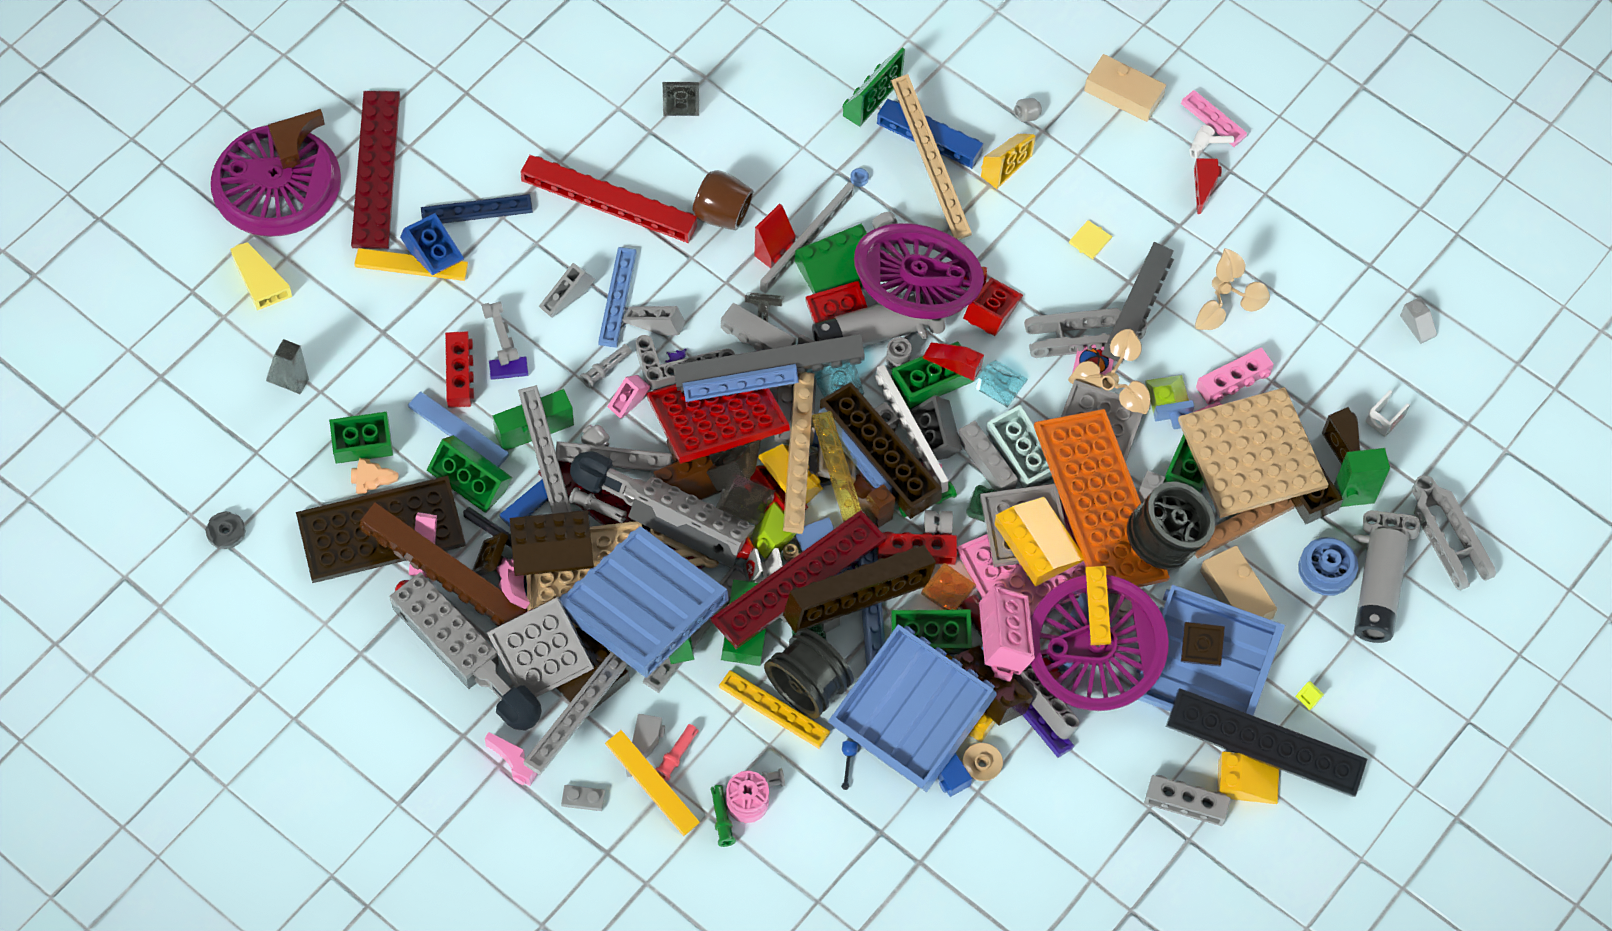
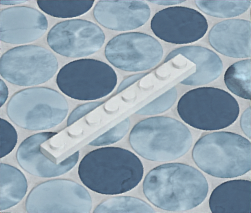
M884 365L877 367L876 382L878 386H882L885 399L891 402V408L898 415L901 428L907 431V438L911 444H914L917 457L922 458L924 468L942 487V493L948 491V479Z

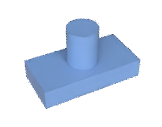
M1193 400L1156 406L1153 415L1155 422L1170 419L1173 429H1180L1181 426L1178 418L1179 416L1193 413Z

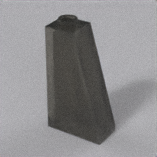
M283 339L274 354L266 381L301 394L309 380L300 345Z

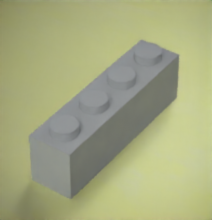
M735 303L731 304L721 318V328L725 333L736 336L741 342L750 344L757 351L796 345L795 337Z
M973 421L959 429L958 435L962 447L994 491L1016 489L1018 478L977 422Z

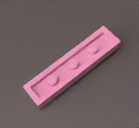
M1195 90L1182 99L1181 104L1206 125L1212 127L1218 135L1233 136L1234 142L1229 143L1233 147L1246 137L1247 132Z

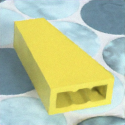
M248 242L238 244L230 249L235 265L257 311L292 297L289 284Z

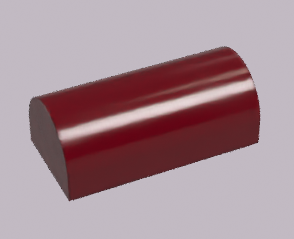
M972 595L962 602L960 608L961 610H971V623L982 637L980 599L977 595Z

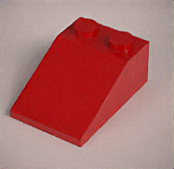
M780 203L755 227L754 256L769 268L776 264L793 245L796 238L786 212Z
M991 277L982 287L979 296L968 305L963 319L983 329L986 333L996 336L1022 299L1023 294Z

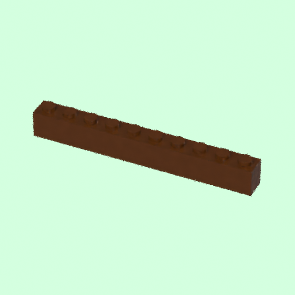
M374 503L361 519L359 527H361V530L366 535L374 536L379 544L394 550L393 552L399 558L404 557L413 568L424 571L426 576L432 581L437 580L446 591L457 594L462 602L474 606V609L479 614L487 615L495 625L500 626L528 612L527 608L524 609L511 603L500 589L377 503Z

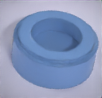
M856 168L851 172L850 181L854 186L862 187L868 183L869 174L865 169Z

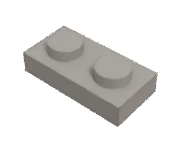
M564 785L561 806L602 812L605 790Z

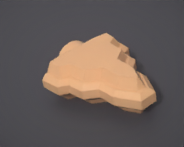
M359 458L357 468L351 469V483L356 484L357 494L367 493L369 490L377 489L380 485L392 484L398 481L399 478L398 472L389 468H381L378 463H372L369 459Z

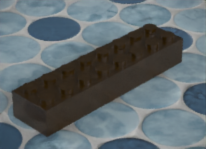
M852 382L820 400V410L825 408L892 487V495L895 497V502L909 519L941 501L942 487Z
M925 545L912 547L902 553H895L893 556L885 559H878L870 564H863L853 570H846L839 575L829 576L824 580L812 582L807 586L794 588L789 593L783 616L793 632L797 633L802 628L808 629L924 588L929 584L936 561Z

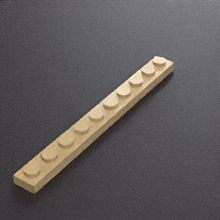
M906 74L891 80L952 236L960 240L972 235L909 75Z
M809 372L797 374L799 383H795L793 388L783 531L802 534L804 531L814 373Z

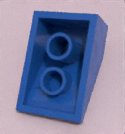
M436 213L405 227L402 231L400 238L432 276L464 260V257Z

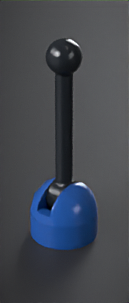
M852 741L842 742V752L847 757L844 782L841 785L843 790L849 789L850 759L856 755L858 750V743Z

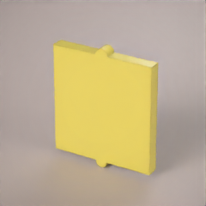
M1087 220L1070 239L1069 244L1077 248L1080 253L1083 252L1094 259L1112 239V236L1103 231L1102 227H1097Z

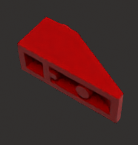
M1196 158L1194 180L1197 214L1202 213L1216 186L1218 177H1221L1222 167L1218 166V159Z
M931 342L923 358L974 381L982 368L984 354L968 347Z

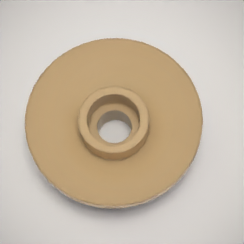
M976 743L965 751L963 765L973 779L989 781L997 777L1001 772L1003 759L999 750L993 745ZM983 762L986 766L980 767L979 763Z

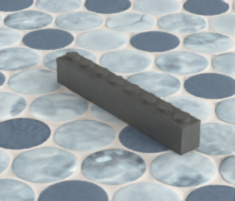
M1153 242L1102 355L1118 362L1120 357L1114 356L1110 350V344L1114 336L1124 329H1131L1135 334L1137 331H1142L1145 324L1142 319H1147L1151 311L1148 306H1153L1157 298L1154 293L1158 294L1163 285L1160 283V280L1164 281L1169 272L1165 269H1170L1174 261L1171 258L1174 250Z

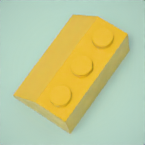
M781 444L760 454L758 458L786 493L789 446ZM809 470L807 475L806 504L823 489L819 484L821 482L815 474H811Z

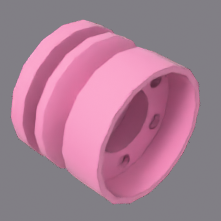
M741 771L734 775L728 782L726 789L727 810L730 815L743 823H752L761 819L769 806V786L765 778L753 771Z

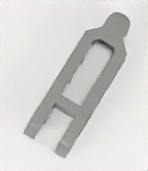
M1112 308L1027 318L1024 324L1028 334L1052 332L1057 334V338L1029 344L1030 354L1032 357L1041 358L1077 354V349L1082 351L1084 346H1087L1088 350H1092L1091 345H1096L1097 350L1101 349L1102 346L1105 347L1110 334L1102 333L1097 336L1087 337V335H1083V337L1069 338L1065 337L1064 331L1114 327L1121 310ZM1144 318L1142 321L1145 324L1142 331L1136 332L1139 335L1138 339H1142L1146 333L1147 321Z
M1422 475L1417 477L1412 487L1413 495L1417 500L1414 514L1419 519L1422 529L1454 586L1458 590H1463L1470 586L1463 571L1464 567L1460 562V559L1468 556L1483 580L1486 581L1496 576L1495 567L1453 493L1438 487L1430 476ZM1433 505L1441 506L1461 541L1464 550L1455 553L1454 549L1450 548L1444 537V532H1441L1435 521V516H1432L1428 507Z

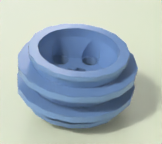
M1321 537L1311 541L1304 548L1298 563L1299 576L1303 583L1313 592L1330 596L1345 592L1353 584L1359 569L1358 558L1353 549L1345 542L1330 537ZM1317 557L1319 561L1314 562L1312 559ZM1339 569H1344L1345 573H1340Z

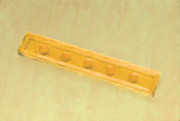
M832 412L813 414L812 420L843 522H845L861 510Z

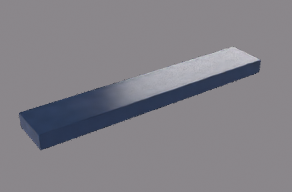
M527 194L421 207V216L424 219L436 213L441 223L444 224L533 213L531 196Z

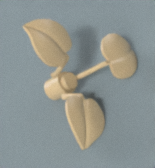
M1224 248L1223 254L1216 266V277L1212 280V287L1216 290L1215 294L1219 304L1215 300H1210L1203 305L1195 323V328L1198 330H1213L1223 324L1226 312L1221 308L1223 303L1220 294H1228L1230 291H1233L1242 296L1241 307L1251 312L1262 309L1270 299L1267 287L1261 282L1250 283L1245 288V293L1231 286L1230 282H1233L1234 278H1239L1244 274L1245 262L1239 254L1230 249Z
M1124 329L1114 336L1110 344L1111 353L1114 356L1120 357L1112 371L1105 375L1100 374V367L1096 363L1084 361L1076 367L1068 381L1073 384L1074 380L1098 388L1102 387L1104 390H1112L1114 387L1116 389L1125 388L1119 394L1121 405L1129 411L1147 414L1150 407V393L1147 387L1139 381H1132L1129 386L1118 384L1119 376L1116 370L1123 361V358L1127 361H1133L1140 356L1142 350L1141 342L1134 331Z

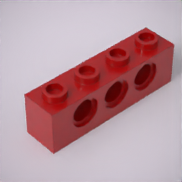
M468 331L445 332L446 399L448 408L471 407V399H474V388H470V383H474L473 371H470V366H473V355H470V350H473V339H469Z
M887 531L883 532L886 536V541L878 546V559H885L893 556L895 553L908 551L915 545H925L936 561V564L955 565L957 535L948 533L941 535H932L931 533L913 534L911 532L896 534ZM894 545H900L902 548H895ZM933 546H938V547H940L941 549L936 550V549H933L932 547H933Z

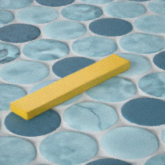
M361 248L357 250L354 263L357 268L465 281L468 269V262L461 261L432 276L413 255Z
M729 670L719 684L720 689L820 749L830 734V730L732 670Z
M622 730L606 741V746L683 836L700 823Z

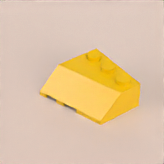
M1016 134L985 155L981 166V177L998 189L1032 157L1036 136L1034 134Z

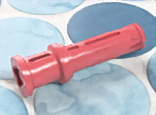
M687 725L672 750L663 756L664 760L659 767L655 768L665 781H669L671 778L670 774L674 768L680 765L681 756L699 732L694 725Z

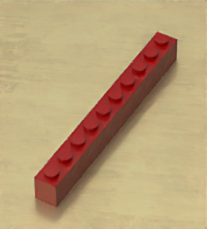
M529 155L520 171L522 182L689 243L697 228V216L690 212L678 210L674 206H667L658 200H651L639 193L635 194L627 191L623 187H616L607 181L595 179L591 175L581 174L572 168L568 169L556 162L544 160L540 156Z

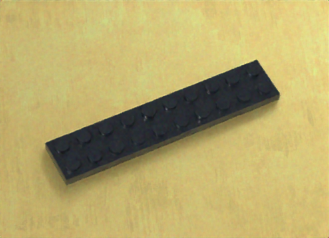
M1180 688L1177 690L1165 726L1231 752L1240 753L1255 761L1351 797H1356L1368 760L1362 756Z

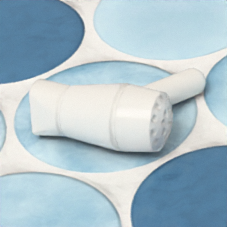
M1203 125L1197 132L1189 149L1190 156L1195 159L1198 158L1209 143H1233L1235 139L1233 136H1214V129L1208 125Z

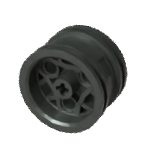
M1166 482L1156 487L1147 496L1145 501L1131 513L1127 522L1128 540L1135 553L1147 564L1163 570H1174L1186 564L1196 551L1210 540L1215 530V517L1208 501L1196 489L1180 482Z
M805 628L800 629L796 635L790 638L789 646L782 653H775L764 664L765 673L779 694L796 710L813 719H817L829 707V701L836 694H843L854 683L852 671L839 652L820 635Z

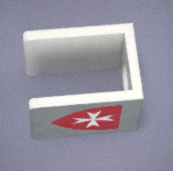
M1391 390L1370 410L1366 419V423L1385 437L1405 417L1410 406L1407 403L1390 422L1381 416L1379 412L1388 403L1392 394ZM1375 419L1380 421L1382 426L1378 425Z
M774 548L765 562H760L758 549H753L748 559L743 563L746 580L760 583L783 566L778 548ZM762 573L763 577L761 579H757L758 576Z

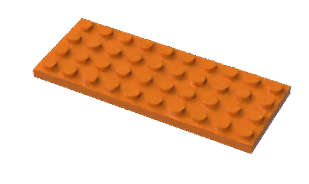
M1105 409L1035 422L1033 425L1076 542L1083 554L1085 566H1106V575L1122 578L1138 587L1167 582L1170 579L1167 570L1155 568L1147 564L1135 553L1129 543L1127 536L1128 518L1141 502Z

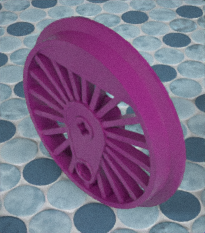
M268 125L249 130L232 141L217 159L211 175L213 201L221 215L228 222L245 232L269 237L297 233L312 226L324 217L337 199L341 185V173L335 154L323 140L309 133L303 140L308 145L299 151V159L313 149L318 151L317 154L301 160V164L293 168L283 169L278 155L277 157L274 155V145ZM260 139H269V158L259 141ZM255 142L263 158H259L247 145ZM242 149L252 159L243 158L236 153ZM311 163H314V166H313V167L302 168V167L307 166V165H309V164H311ZM224 172H230L231 177L223 178ZM299 182L309 183V186H306V185L301 184V183H299ZM234 183L239 185L225 192L223 191V185ZM293 187L306 192V197L301 196ZM250 189L235 202L231 203L228 200V197ZM258 192L245 212L238 209V207ZM288 192L303 204L302 210L296 212L287 195ZM266 195L260 217L251 215L263 196ZM280 196L284 197L292 213L291 215L281 217ZM271 197H275L277 218H266Z
M899 223L878 227L862 237L854 253L856 271L868 294L884 307L908 317L939 319L954 315L971 304L979 296L984 283L983 270L974 253L953 236L928 226ZM892 244H898L903 256L894 248ZM905 244H913V254L910 255ZM919 245L928 248L925 255L919 254ZM884 247L890 254L886 253L880 248ZM932 250L940 253L934 259L929 257ZM946 257L952 260L946 263L942 262ZM897 287L896 289H894V290H893L892 292H890V293H889L888 291H886V290H888V289ZM907 288L903 299L897 297L898 294ZM912 291H914L915 303L907 301ZM920 292L926 304H920ZM931 297H932L938 304L934 305V303H933Z
M1086 575L1069 579L1053 588L1040 601L1031 617L1035 656L1031 666L1035 675L1053 696L1068 705L1089 711L1114 710L1127 706L1141 698L1159 679L1168 655V631L1158 606L1138 586L1122 578L1106 575L1107 592L1120 596L1109 617L1110 626L1125 599L1129 600L1132 609L1112 628L1110 627L1111 644L1100 645V647L1091 645L1089 623L1074 596L1084 592L1087 594ZM1070 598L1084 624L1083 627L1060 605L1061 602ZM1056 608L1076 630H1072L1048 616ZM1133 616L1134 625L1115 634ZM1046 622L1066 632V634L1057 636L1041 633ZM1136 630L1137 637L1118 639ZM1040 639L1051 640L1048 644V649L1040 650ZM1138 643L1139 649L1117 645ZM1055 646H1060L1063 648V651L1061 653H1055L1053 651V648ZM1118 652L1140 655L1141 664ZM1049 655L1056 662L1045 666L1042 656ZM1115 658L1143 672L1141 681L1136 680ZM1109 661L1134 687L1126 692L1124 691ZM1074 663L1057 680L1049 673V671L1063 664ZM1081 664H1084L1070 691L1060 685ZM1103 664H1105L1117 687L1119 695L1108 697ZM1089 665H1092L1087 697L1075 694ZM1096 665L1099 667L1103 698H1091Z

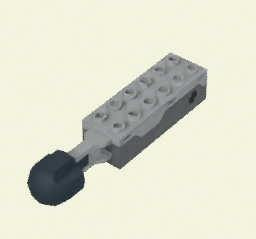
M594 451L578 454L571 463L570 474L574 482L594 494L604 489L622 498L628 505L632 506L629 518L730 568L740 558L747 560L750 553L755 549L750 540L755 528L745 520L732 516L729 512L716 508L710 503L699 500L694 495L681 491L678 487L663 482L659 478L652 476L647 482L641 479L630 478L614 470L610 458Z
M421 572L410 580L400 581L395 587V592L390 595L392 608L468 689L476 683L482 687H489L501 699L496 705V713L508 726L515 730L525 731L534 727L542 713L541 704L525 685L510 689L497 675L496 667L499 666L497 651Z

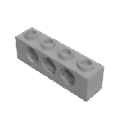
M1152 775L1144 804L1222 827L1226 818L1230 797L1221 792H1209L1200 786H1189L1183 781H1171L1162 775ZM1163 791H1170L1172 796L1165 795ZM1188 796L1192 799V801L1187 802L1183 799V797ZM1203 802L1210 803L1212 807H1205Z

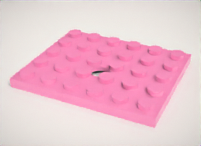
M1061 504L1066 530L1078 546L1065 509ZM987 534L957 546V552L981 598L994 585L1026 595L1029 600L1030 618L1040 601L1053 588L1069 579L1086 575V566L1083 561L1035 587L1032 581L1027 578V574L1021 564L993 567ZM1070 598L1061 602L1060 605L1071 601Z

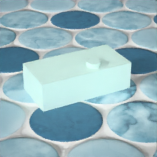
M1021 405L987 422L986 431L1018 478L1022 488L1035 487L1053 478L1034 426Z

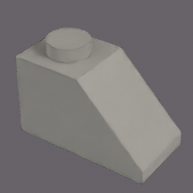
M1419 297L1406 303L1400 316L1420 344L1436 337L1437 333L1431 311L1423 300Z

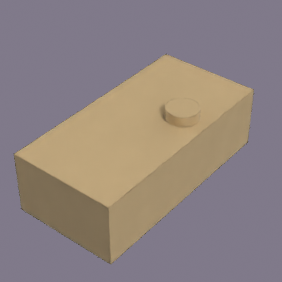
M1103 54L1087 77L1084 91L1148 122L1164 97L1166 84Z
M1237 545L1203 561L1200 572L1220 602L1269 620L1274 618L1277 607Z

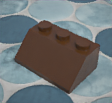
M709 456L681 464L678 461L653 472V477L659 478L671 486L678 487L681 491L694 495L699 500L722 492L715 467Z

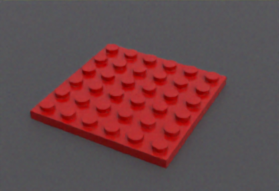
M676 384L646 393L647 399L680 464L790 431V425L769 388L686 402L685 395L681 390L677 391Z

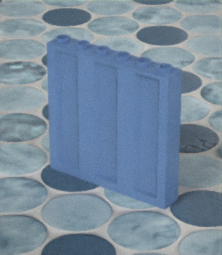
M639 526L622 543L617 544L608 556H604L595 568H591L584 578L577 581L573 588L564 593L559 599L574 624L647 678L728 601V593L725 587Z
M1172 585L1170 590L1166 589L1163 600L1166 603L1164 608H1159L1168 631L1167 660L1157 682L1138 700L1171 711L1177 690L1180 688L1253 716L1285 625ZM1185 622L1225 626L1221 667L1181 662ZM1137 669L1136 672L1139 673L1137 680L1140 682L1143 678V672Z
M898 624L828 722L927 793L997 696V693L993 689L995 686L989 681L984 680L982 682L977 678L979 676L971 669L966 671L962 668L963 664L955 658H952V660L945 657L947 653L939 647L936 649L929 646L931 642L921 636L919 639L914 635L915 631L908 626L903 628Z

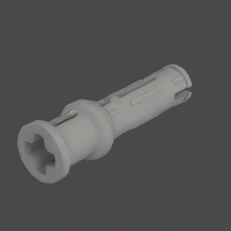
M623 344L622 347L600 364H594L592 369L580 375L582 382L588 388H592L595 382L605 378L606 373L630 355L632 353L631 349L626 344ZM616 356H619V357H618L617 359H615L613 362L609 363V362H610L611 360H613Z
M575 487L571 492L569 498L571 504H579L585 510L592 509L620 523L625 521L626 518L621 516L626 517V511L596 499L594 494L584 493L578 487Z

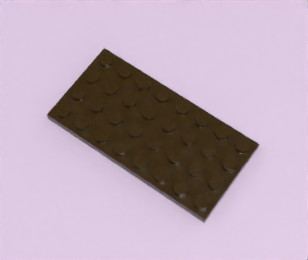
M448 476L296 512L312 583L407 561L404 557L399 558L393 552L394 550L388 546L384 547L379 544L374 536L366 535L361 530V527H359L361 519L374 503L380 505L414 530L418 512L437 515L435 545L444 551L466 546Z

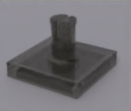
M747 292L745 302L758 304L757 316L762 319V313H764L763 320L768 322L769 306H782L785 296Z

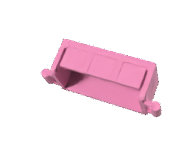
M994 585L979 602L985 665L991 666L995 673L994 677L1010 682L1013 673L1021 674L1035 658L1029 600L1026 595Z

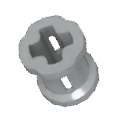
M782 768L775 772H762V777L765 778L769 787L785 786Z

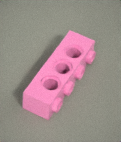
M1261 347L1198 378L1196 388L1207 404L1221 401L1225 396L1233 395L1241 388L1249 387L1255 381L1269 377L1274 364Z

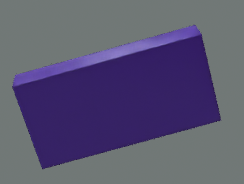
M526 356L519 357V359L510 361L509 364L501 366L499 359L489 360L491 380L528 376Z

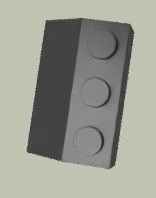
M934 395L910 410L937 460L950 458L962 450L949 400Z

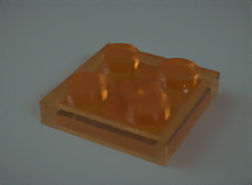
M944 563L922 589L921 594L944 610H958L962 602L976 588V584Z

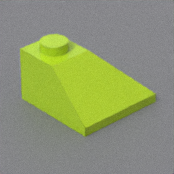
M1182 375L1145 380L1146 387L1150 393L1153 413L1156 406L1189 401Z
M773 502L754 525L755 528L752 534V544L764 558H768L774 548H778L779 553H781L783 548L797 534L783 531L784 511L776 502Z

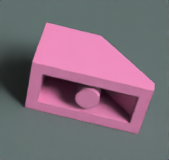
M638 375L625 377L607 407L621 419L643 400L651 386Z

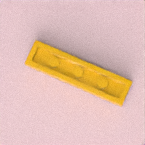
M1106 566L1086 567L1091 645L1111 644Z

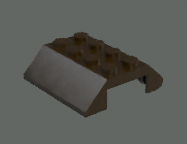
M588 510L509 518L515 576L594 568Z

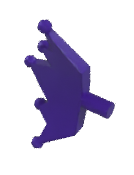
M685 348L682 351L676 350V353L666 352L670 359L665 360V362L669 363L685 358L687 349Z

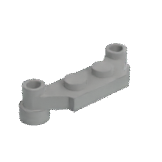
M501 302L481 304L485 319L493 318L502 350L497 351L501 366L519 359L512 337L508 338L507 333H509L507 322H503L500 315L503 312Z

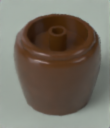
M710 171L698 189L692 210L697 219L705 223L737 230L746 216L754 191L724 171Z

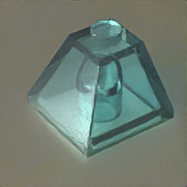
M995 360L987 364L978 376L976 389L1008 407L1028 379Z
M845 363L839 368L824 367L823 370H820L814 376V378H817L816 383L824 397L849 382H852L860 393L864 395L855 365H850V363Z

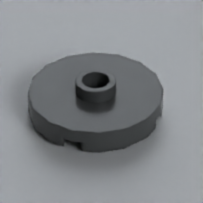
M227 511L212 516L205 529L207 539L211 545L219 549H229L237 546L243 540L246 532L241 517Z

